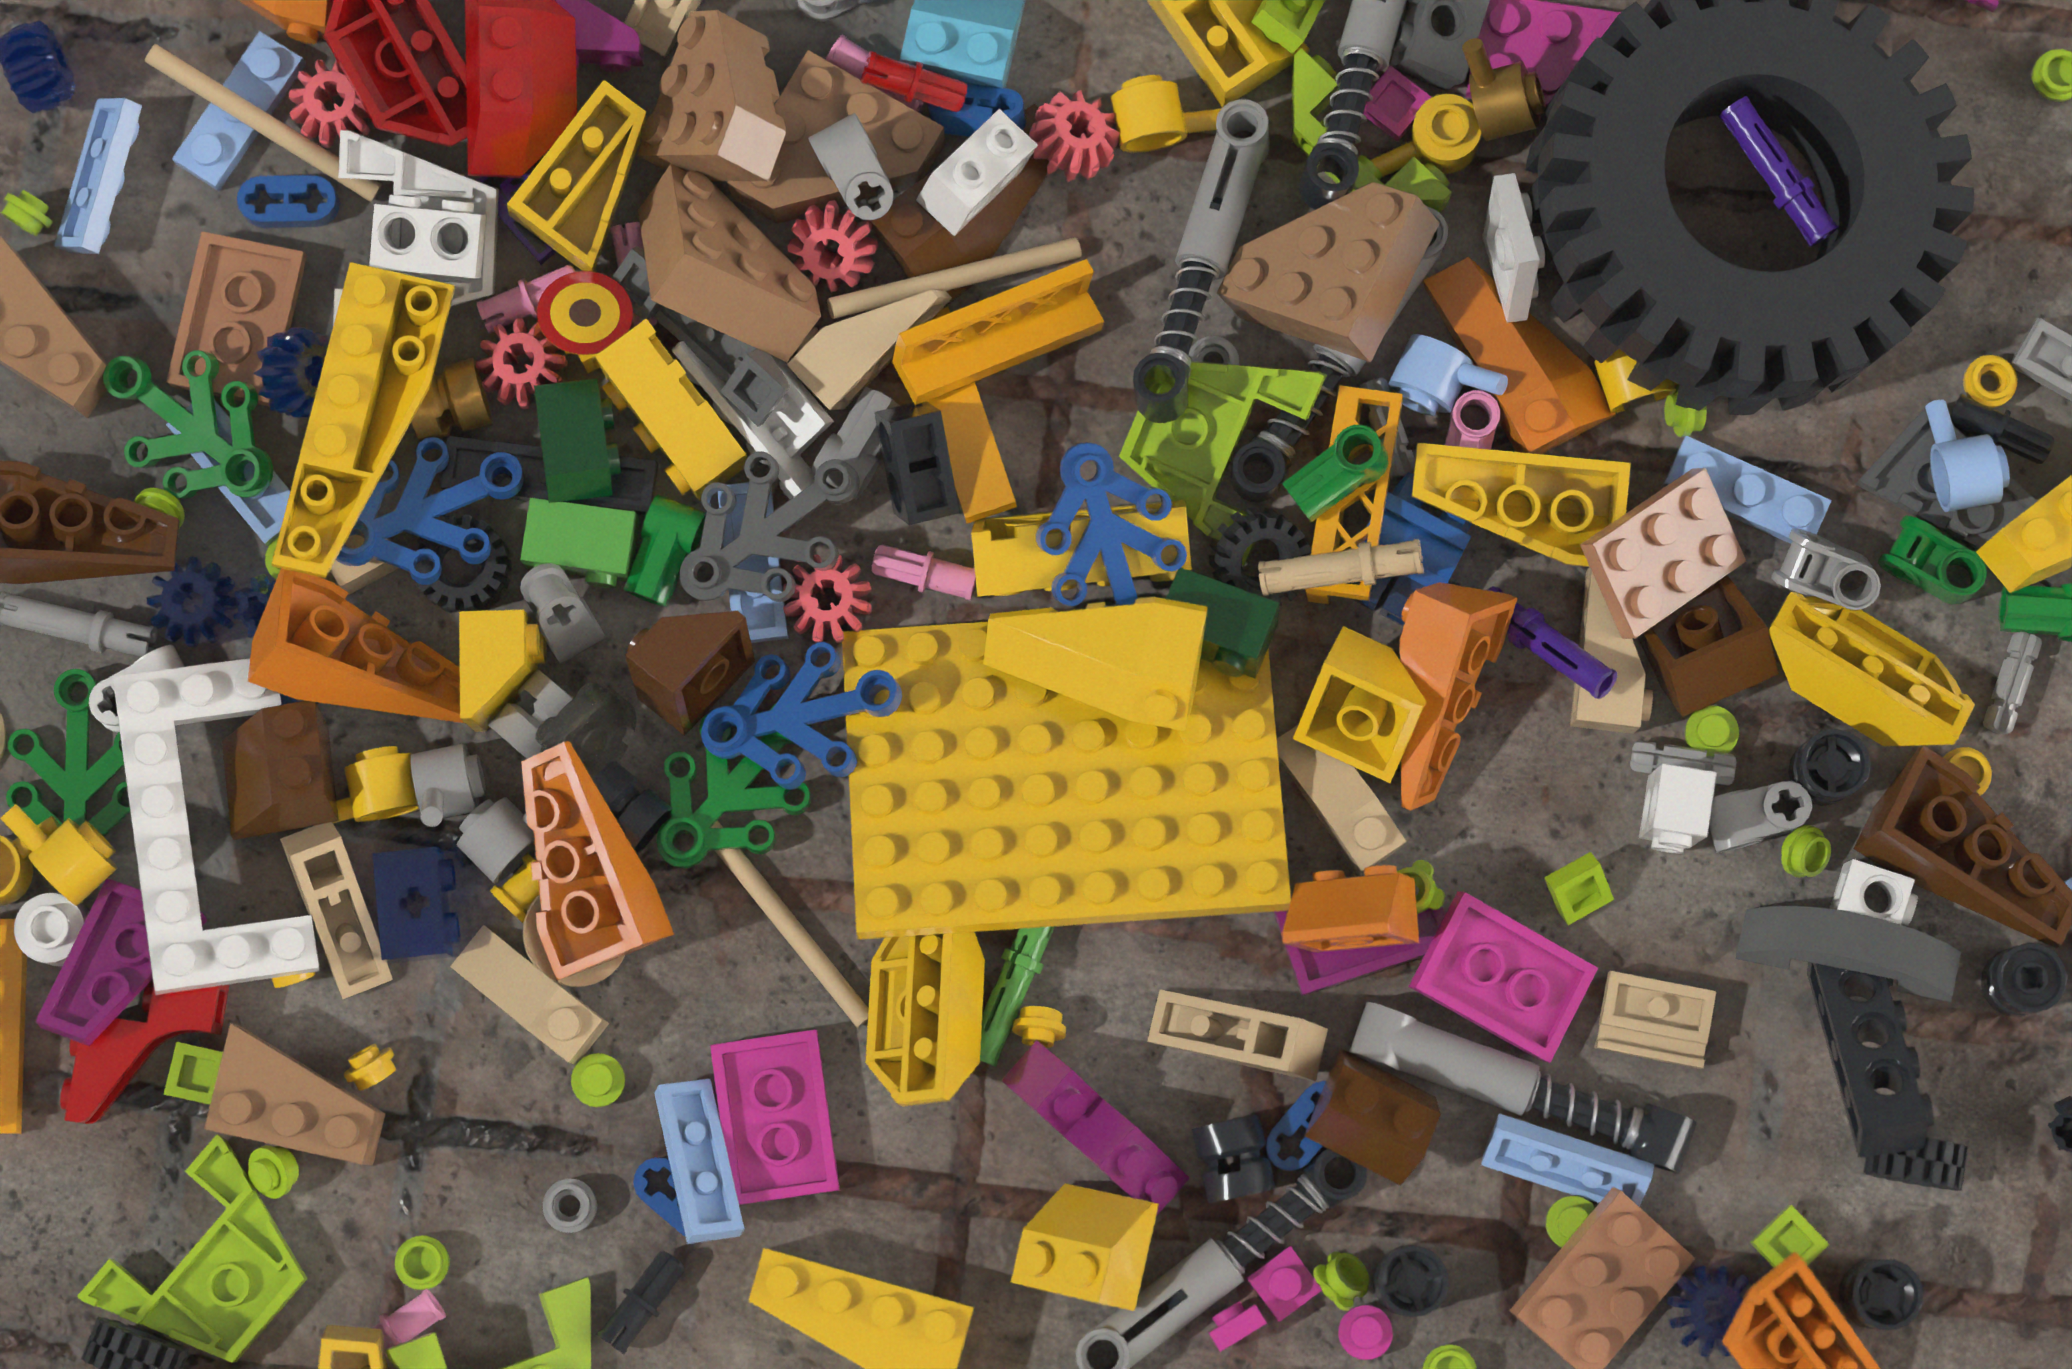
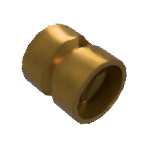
M473 358L445 365L442 375L436 376L433 373L430 388L411 421L419 442L429 437L439 439L447 437L454 426H458L465 432L492 424V415L487 395Z

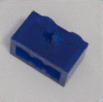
M438 847L373 853L381 960L393 964L453 957L452 944H460L461 941L458 913L450 912L448 891L456 890V873L453 859H445V852ZM416 892L430 900V906L422 908L421 918L407 910V903L416 901Z

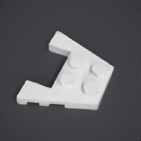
M340 130L339 178L393 181V195L420 197L421 208L441 210L442 200L474 203L473 213L487 215L481 278L391 271L454 285L455 290L451 306L495 294L499 189L355 132ZM399 218L392 223V242L402 249L409 247L415 239V228L409 220ZM457 223L448 225L442 234L444 247L453 254L461 253L468 244V234L465 228ZM336 288L334 291L333 326L343 291L340 288Z

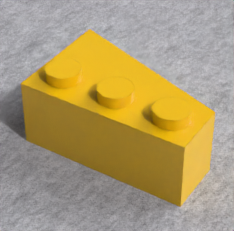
M603 80L507 203L509 216L582 271L595 272L641 140V133L646 122V111L607 81Z
M646 318L595 356L606 379L609 381L601 388L608 398H611V402L619 412L628 407L640 422L632 429L648 451L653 453L659 448L671 464L664 471L679 492L683 495L691 490L697 499L701 501L702 493L708 485L712 483L724 484L743 470L747 455L707 400H704L685 375L686 372L677 359L674 360L657 338L655 329Z

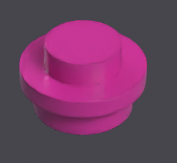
M1360 1305L1350 1309L1342 1317L1338 1328V1336L1342 1347L1348 1354L1357 1359L1371 1360L1381 1356L1389 1348L1393 1338V1328L1388 1316L1382 1310L1370 1305Z

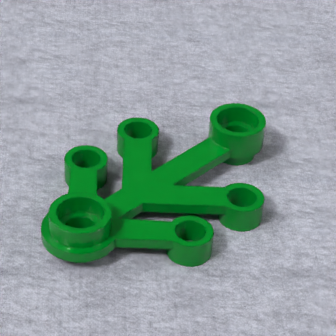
M194 350L189 352L182 362L183 373L189 379L193 413L151 381L150 369L144 361L138 358L119 356L107 364L103 379L105 387L111 395L129 400L138 398L182 433L159 438L132 437L124 447L125 459L131 466L151 468L160 459L206 452L221 464L198 470L184 467L169 469L163 477V488L177 499H190L196 495L198 490L226 486L236 496L251 498L262 494L269 487L273 478V464L266 451L255 446L251 411L254 410L258 403L257 390L253 385L241 381H232L223 388L221 401L223 406L230 412L232 444L229 443L218 432L212 380L216 378L219 372V362L212 353ZM203 357L206 362V370L201 376H198L195 371V364L198 359ZM135 370L137 372V382L131 388L128 385L127 378L129 373ZM242 388L245 392V401L238 407L234 402V394L238 389ZM142 443H145L148 448V455L143 461H140L137 456V450ZM252 462L255 472L253 478L248 481L244 476V468L247 463ZM180 474H184L187 479L186 488L182 492H179L176 488V479Z
M70 669L63 672L57 678L54 685L56 701L67 709L65 770L44 750L42 738L32 730L19 729L13 732L8 740V750L14 758L26 762L64 800V822L70 818L80 826L87 821V802L124 767V758L119 732L114 739V745L88 769L89 697L94 686L99 682L94 676L84 670ZM78 684H86L89 691L88 696L81 702H75L72 698L73 688ZM25 736H31L34 741L33 750L26 755H21L17 747L18 742ZM20 781L14 783L8 789L6 801L10 808L17 804L16 796L19 791L30 789L33 797L32 801L28 806L21 809L36 825L51 816H54L60 825L63 824L42 804L41 791L35 785ZM127 781L115 787L112 794L113 800L88 821L104 837L127 814H131L130 807H125L122 803V795L128 789Z
M707 715L704 716L703 719H702L701 722H700V725H699L700 734H701V731H702V726H703L704 720H705V718L707 717ZM732 727L725 730L722 735L723 741L731 739ZM778 732L764 735L760 739L761 742L777 753L786 744H795ZM706 748L708 798L693 813L690 783L694 781L697 775V766L692 756L682 751L674 752L664 762V772L670 782V799L673 809L671 810V818L664 822L658 831L657 848L661 857L668 864L677 868H689L699 864L705 858L708 851L747 848L754 854L768 853L775 845L776 835L771 824L765 820H753L746 827L740 828L711 827L725 812L783 809L788 814L800 815L807 811L811 805L809 788L804 783L795 788L805 794L803 802L797 806H791L785 802L786 794L793 789H784L780 786L746 789L764 768L749 758L744 757L729 774L728 759L718 758ZM677 761H686L690 764L689 772L683 777H675L671 774V767ZM761 828L768 831L769 839L763 845H754L749 841L750 834L754 830ZM681 834H689L694 838L692 847L686 851H680L674 846L676 838Z

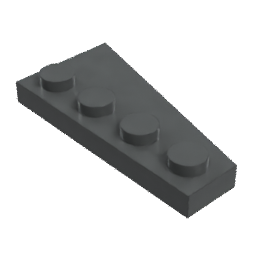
M1925 408L1855 483V485L1977 550L2002 528L2037 502L2031 494L2010 477L2009 486L2003 488V496L2000 502L1945 512L1939 504L1932 479L1930 453L1932 445L1936 443ZM1954 427L1957 440L1966 438ZM2065 571L2043 579L2039 583L2050 587Z

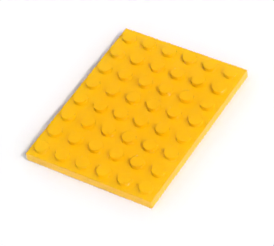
M988 622L860 630L859 632L843 631L842 651L845 692L855 690L859 679L865 673L872 670L888 672L902 689V701L899 707L888 716L875 717L867 711L846 715L847 745L855 752L857 757L856 767L849 774L856 933L858 939L1288 911L1291 895L1269 649L1265 654L1256 679L1244 674L1241 677L1228 676L1216 670L1211 662L1200 659L1195 698L1186 729L1182 731L1130 721L984 665ZM879 691L874 698V703L879 705L886 702L890 696V691Z

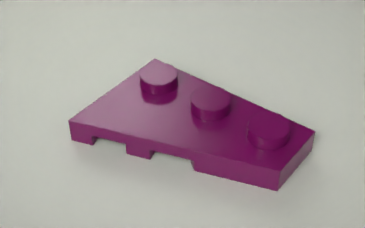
M109 878L105 880L35 1020L40 1028L90 1046L153 979L141 890ZM200 912L203 926L208 920L204 913Z
M1443 906L1437 910L1429 908L1417 915L1419 943L1317 953L1284 944L1301 996L1424 957L1445 916ZM1273 911L1283 939L1282 932L1288 911Z

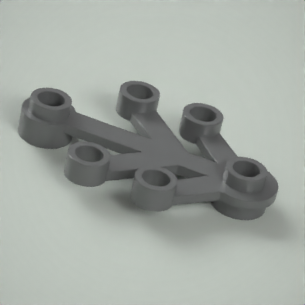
M758 451L751 454L744 466L745 473L750 481L740 536L724 548L727 515L736 506V495L732 489L723 483H712L702 493V505L707 512L701 545L699 549L686 556L680 568V581L685 591L692 597L702 601L718 599L728 589L765 594L776 602L790 599L795 592L796 583L793 576L786 570L772 568L763 574L735 567L752 555L808 563L820 571H826L834 567L839 558V551L837 546L828 538L818 536L809 541L779 537V535L826 501L833 504H845L851 501L856 496L860 486L856 470L840 459H831L824 462L817 469L813 484L766 517L771 485L779 475V464L775 458L766 452ZM761 460L769 461V473L761 478L755 477V464ZM833 471H840L844 477L841 486L836 489L828 488L826 485L827 476ZM718 491L726 492V504L719 509L712 508V495ZM819 545H828L830 548L829 558L822 563L815 562L813 559L814 549ZM705 564H710L714 569L712 579L704 583L699 582L697 578L699 568ZM777 576H784L787 581L786 589L780 594H773L770 591L771 580Z

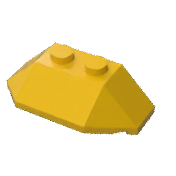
M1790 592L1768 630L1791 690L1882 746L1953 745L1958 740L1975 706L1967 694H1962L1954 677L1935 654L1861 609H1847L1816 596L1804 597L1801 593Z
M975 932L887 937L883 939L871 960L865 1063L882 1085L891 1093V1097L901 1106L949 1101L980 1063L985 958Z

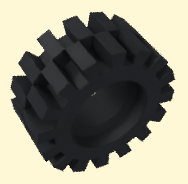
M1256 507L1247 508V516L1236 512L1230 516L1234 523L1230 527L1222 523L1217 529L1222 534L1221 539L1212 538L1210 547L1215 551V555H1209V565L1215 570V572H1212L1215 580L1280 603V607L1282 606L1281 597L1286 596L1292 601L1297 596L1294 591L1263 596L1259 577H1252L1244 572L1242 558L1245 550L1252 543L1260 540H1268L1276 544L1279 553L1278 560L1306 556V554L1311 553L1310 545L1303 539L1305 535L1284 515H1279L1273 509L1265 508L1264 512H1261Z
M454 515L446 516V523L466 530L469 528H479L486 532L490 540L491 553L482 562L479 575L467 584L451 583L445 578L442 571L441 576L436 582L429 585L418 583L417 586L434 605H438L446 612L484 611L488 609L486 604L492 600L496 603L502 597L499 594L502 588L507 589L509 585L508 572L512 571V562L508 556L510 552L499 534L483 520L477 521L469 515H463V518H456ZM421 537L417 539V542L420 544L418 550L430 549L439 556L442 567L445 555L452 548ZM478 539L468 541L465 546L473 547L479 552L484 547V543ZM422 560L416 565L415 569L419 573L425 574L432 571L435 564L430 560Z
M1925 1138L1924 1148L1866 1157L1863 1173L1907 1184L1962 1191L1968 1147L1934 1138Z
M97 1317L81 1360L93 1365L97 1369H183L190 1351L182 1345L171 1342L167 1338L154 1335L152 1332L138 1329L129 1324L126 1325L117 1320Z

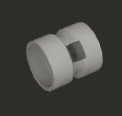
M536 669L518 690L520 701L517 704L506 703L490 721L488 726L528 759L558 745L557 738L560 735L571 736L589 713L545 674Z

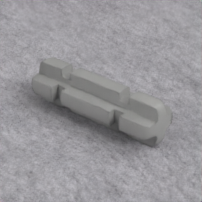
M1384 377L1375 378L1360 385V388L1391 392ZM1363 403L1365 408L1369 407L1370 409L1367 416L1373 431L1376 432L1387 424L1389 407ZM1401 419L1399 420L1390 474L1392 480L1403 479L1408 472L1414 474L1415 458L1412 450H1407L1406 448L1409 441Z
M2020 631L2014 633L2011 637L2007 649L2010 657L2003 661L1991 697L1995 701L1994 705L1988 706L1983 720L1984 727L1993 732L2008 734L2014 729L2018 717L2015 709L2022 705L2034 669L2031 661L2037 659L2042 645V640L2034 634Z
M1638 740L1635 741L1632 748L1630 766L1633 771L1650 774L1652 769H1657L1661 764L1716 772L1715 784L1730 785L1735 777L1737 761L1736 756L1733 754L1715 752L1714 757L1706 756L1707 750L1664 744V749L1656 748L1655 742Z

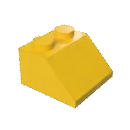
M525 610L459 611L460 719L475 732H486L490 728L488 726L490 721L505 704L514 703L519 698L518 690L538 669V664L546 663L547 642L539 630V625L531 619Z
M1343 626L1322 666L1293 739L1391 783L1426 704V700L1391 647Z
M1064 1183L1023 1228L1011 1283L1135 1311L1159 1204Z

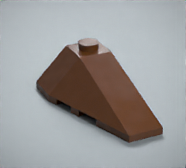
M1035 103L1025 109L1026 126L1023 131L1028 136L1033 123H1036L1035 114L1039 109ZM1033 153L1022 171L955 236L916 201L932 173H930L894 199L889 211L881 218L870 220L873 225V234L909 278L992 258L1003 240L1007 239L1015 226V222L1030 199L1035 196L1048 176L1047 165L1049 160L1033 159ZM974 284L946 291L952 299L943 308Z
M0 460V583L29 584L175 571L180 525L179 518L121 497L113 499L88 490L86 484L69 479L68 482L41 473L39 467L25 462Z
M1924 745L1919 747L1874 806L1853 849L1888 871L1915 879L1914 885L2054 948L2062 946L2072 925V890L2039 853H2031L2010 830L2014 826L2003 812L1997 815L1977 793L1980 786L1967 772Z

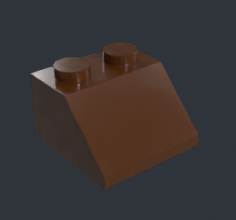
M1728 575L1638 636L1662 690L1682 717L1779 675L1766 624Z
M739 611L661 617L650 629L644 628L635 635L625 655L637 698L684 736L755 662L746 617Z
M300 701L262 708L222 740L230 831L233 840L339 821L329 728L316 702Z
M1340 1049L1335 1057L1304 1137L1401 1186L1425 1157L1441 1113L1435 1096Z

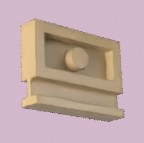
M1609 971L1599 1019L1598 1036L1594 1048L1702 1069L1704 1067L1705 1049L1708 1044L1717 991Z

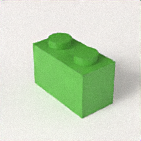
M530 498L520 560L527 569H532L541 564L552 563L559 565L566 574L586 576L585 584L601 588H616L617 581L627 582L633 567L640 520L634 511L567 502L549 503L548 500Z

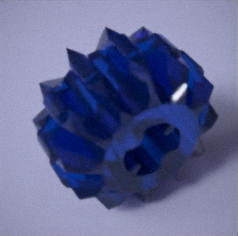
M40 20L30 24L23 23L1 36L0 63L4 70L3 75L7 78L11 91H14L18 102L25 109L33 114L43 110L47 112L61 106V103L75 95L76 85L73 81L74 74L68 63L69 59L65 56L62 44L57 41L54 31L49 29L46 24Z
M304 327L290 328L289 331H283L267 337V347L256 352L262 362V367L252 374L262 378L263 385L258 395L270 398V410L285 413L286 416H292L293 418L309 417L328 349V335H322L318 332L313 333L312 329L306 330Z
M189 557L185 572L178 563H175V571H170L172 578L169 581H166L161 576L153 577L152 583L163 591L162 594L151 595L146 598L147 604L150 607L161 609L153 615L151 623L157 628L167 626L165 632L167 640L175 643L184 635L185 644L190 648H196L200 642L201 632L209 642L215 643L219 638L214 626L219 623L228 629L233 627L234 622L224 614V610H234L240 606V601L237 598L226 595L236 584L229 576L219 578L221 566L212 561L203 569L200 559ZM192 592H196L204 598L201 607L196 604L194 605L196 609L194 613L183 607L186 597L190 600L193 599L190 595Z
M1719 1265L1717 1267L1713 1281L1705 1266L1696 1267L1695 1277L1698 1286L1691 1280L1680 1277L1676 1283L1687 1294V1297L1685 1299L1673 1296L1668 1297L1667 1304L1669 1306L1683 1308V1315L1672 1317L1668 1320L1669 1327L1681 1328L1686 1325L1689 1327L1679 1340L1683 1347L1691 1346L1700 1337L1698 1347L1700 1356L1709 1357L1713 1351L1715 1341L1722 1356H1731L1722 1341L1744 1296L1740 1297L1739 1293L1746 1287L1748 1279L1743 1275H1739L1727 1286L1729 1278V1268L1727 1266ZM1720 1298L1724 1304L1719 1311L1725 1318L1721 1323L1719 1321H1709V1324H1707L1704 1318L1708 1311L1703 1304L1706 1299L1718 1302Z

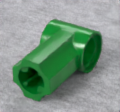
M1351 425L1337 435L1331 447L1282 484L1310 522H1312L1360 485L1378 480L1387 469L1388 453L1377 433L1370 427ZM1362 444L1374 447L1372 457L1367 462L1360 465L1349 463L1348 457L1355 447Z
M657 494L644 520L641 531L643 541L623 590L643 601L667 608L680 577L682 562L688 554L697 549L701 540L706 512Z
M2072 583L2060 585V588L2026 586L2012 593L2003 586L1998 610L2000 631L2015 633L2022 631L2030 634L2058 635L2059 640L2072 642Z

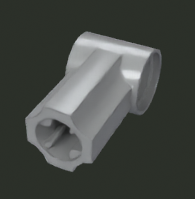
M865 387L839 432L830 435L813 463L810 474L815 476L819 466L831 459H840L847 462L856 470L859 476L860 486L854 497L857 500L869 485L880 462L878 456L882 450L874 412L900 405L883 393ZM831 472L826 478V483L835 488L841 486L844 479L842 472Z

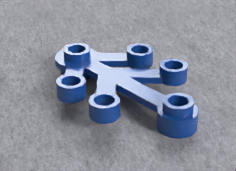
M436 437L423 439L416 448L417 461L396 510L376 518L384 495L393 492L400 483L398 467L393 460H390L386 469L390 470L393 476L387 482L377 483L348 538L352 535L362 536L364 538L363 544L355 549L349 548L344 544L336 560L347 566H361L372 559H376L409 571L412 579L421 585H429L436 582L441 576L442 567L439 556L430 549L413 551L386 540L405 531L458 550L461 558L467 563L480 564L484 562L491 553L490 540L486 532L479 528H469L466 530L435 518L488 496H492L495 499H509L515 496L521 490L524 482L522 466L519 460L505 452L491 454L482 462L479 476L426 497L435 474L447 467L449 453L446 444L441 439ZM430 449H438L442 452L440 459L435 462L426 461L423 455ZM504 473L512 477L510 484L504 487H499L493 483V479L499 474ZM478 539L484 543V547L479 552L471 553L465 549L466 543L470 540ZM422 560H430L435 564L433 570L425 574L416 571L415 567Z
M1083 442L1072 446L1064 454L1060 464V476L1066 487L1048 522H1045L1038 528L1036 533L1037 545L1042 551L1051 555H1060L1066 552L1072 541L1068 528L1084 500L1090 521L1064 572L1057 575L1053 580L1052 594L1057 601L1064 605L1075 606L1080 604L1087 594L1085 579L1100 551L1116 602L1114 606L1135 604L1138 596L1121 542L1150 556L1157 567L1166 571H1176L1184 565L1187 558L1186 548L1181 542L1173 538H1159L1113 514L1106 492L1135 504L1141 516L1153 521L1162 520L1169 514L1172 506L1171 498L1162 489L1156 487L1145 488L1114 472L1113 460L1110 454L1100 445ZM1092 460L1096 464V473L1091 479L1084 480L1080 474L1081 465L1085 461ZM1158 494L1161 498V507L1157 512L1149 513L1146 509V500L1149 496ZM1058 528L1061 531L1062 540L1058 546L1049 548L1045 541L1046 534L1051 529ZM1168 545H1174L1177 551L1176 558L1173 562L1164 564L1161 559L1162 550ZM1074 579L1077 583L1076 594L1071 598H1064L1061 594L1063 583Z
M818 642L807 650L805 655L806 662L774 708L770 711L755 714L769 690L783 688L788 683L791 674L789 666L781 657L774 654L765 655L756 663L755 675L734 705L714 709L707 715L701 731L702 741L707 750L714 756L722 759H732L742 754L769 771L772 779L780 787L795 789L803 783L806 777V769L803 763L792 754L785 753L779 755L756 738L778 732L820 759L822 765L830 774L835 777H845L851 774L856 767L857 757L855 752L846 743L841 741L832 742L807 725L867 711L875 717L888 716L899 707L902 701V689L888 672L872 670L865 673L859 679L855 690L805 702L821 678L833 676L841 665V657L833 646L826 642ZM823 653L831 654V659L827 665L816 667V659L819 655ZM773 665L780 666V672L775 678L765 679V673L769 667ZM889 690L890 696L886 702L879 705L874 703V698L879 691ZM737 727V733L731 740H722L723 732L727 728ZM838 752H846L845 762L838 767H833L831 765L833 756ZM788 764H795L794 774L790 778L781 779L780 773L782 768Z

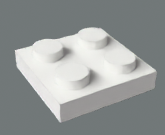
M1515 173L1494 176L1483 232L1485 248L1507 323L1527 320L1531 299L1538 297L1537 271L1538 268H1543L1545 265L1542 239L1540 236L1533 237L1530 228L1532 223L1530 197L1528 193H1520Z

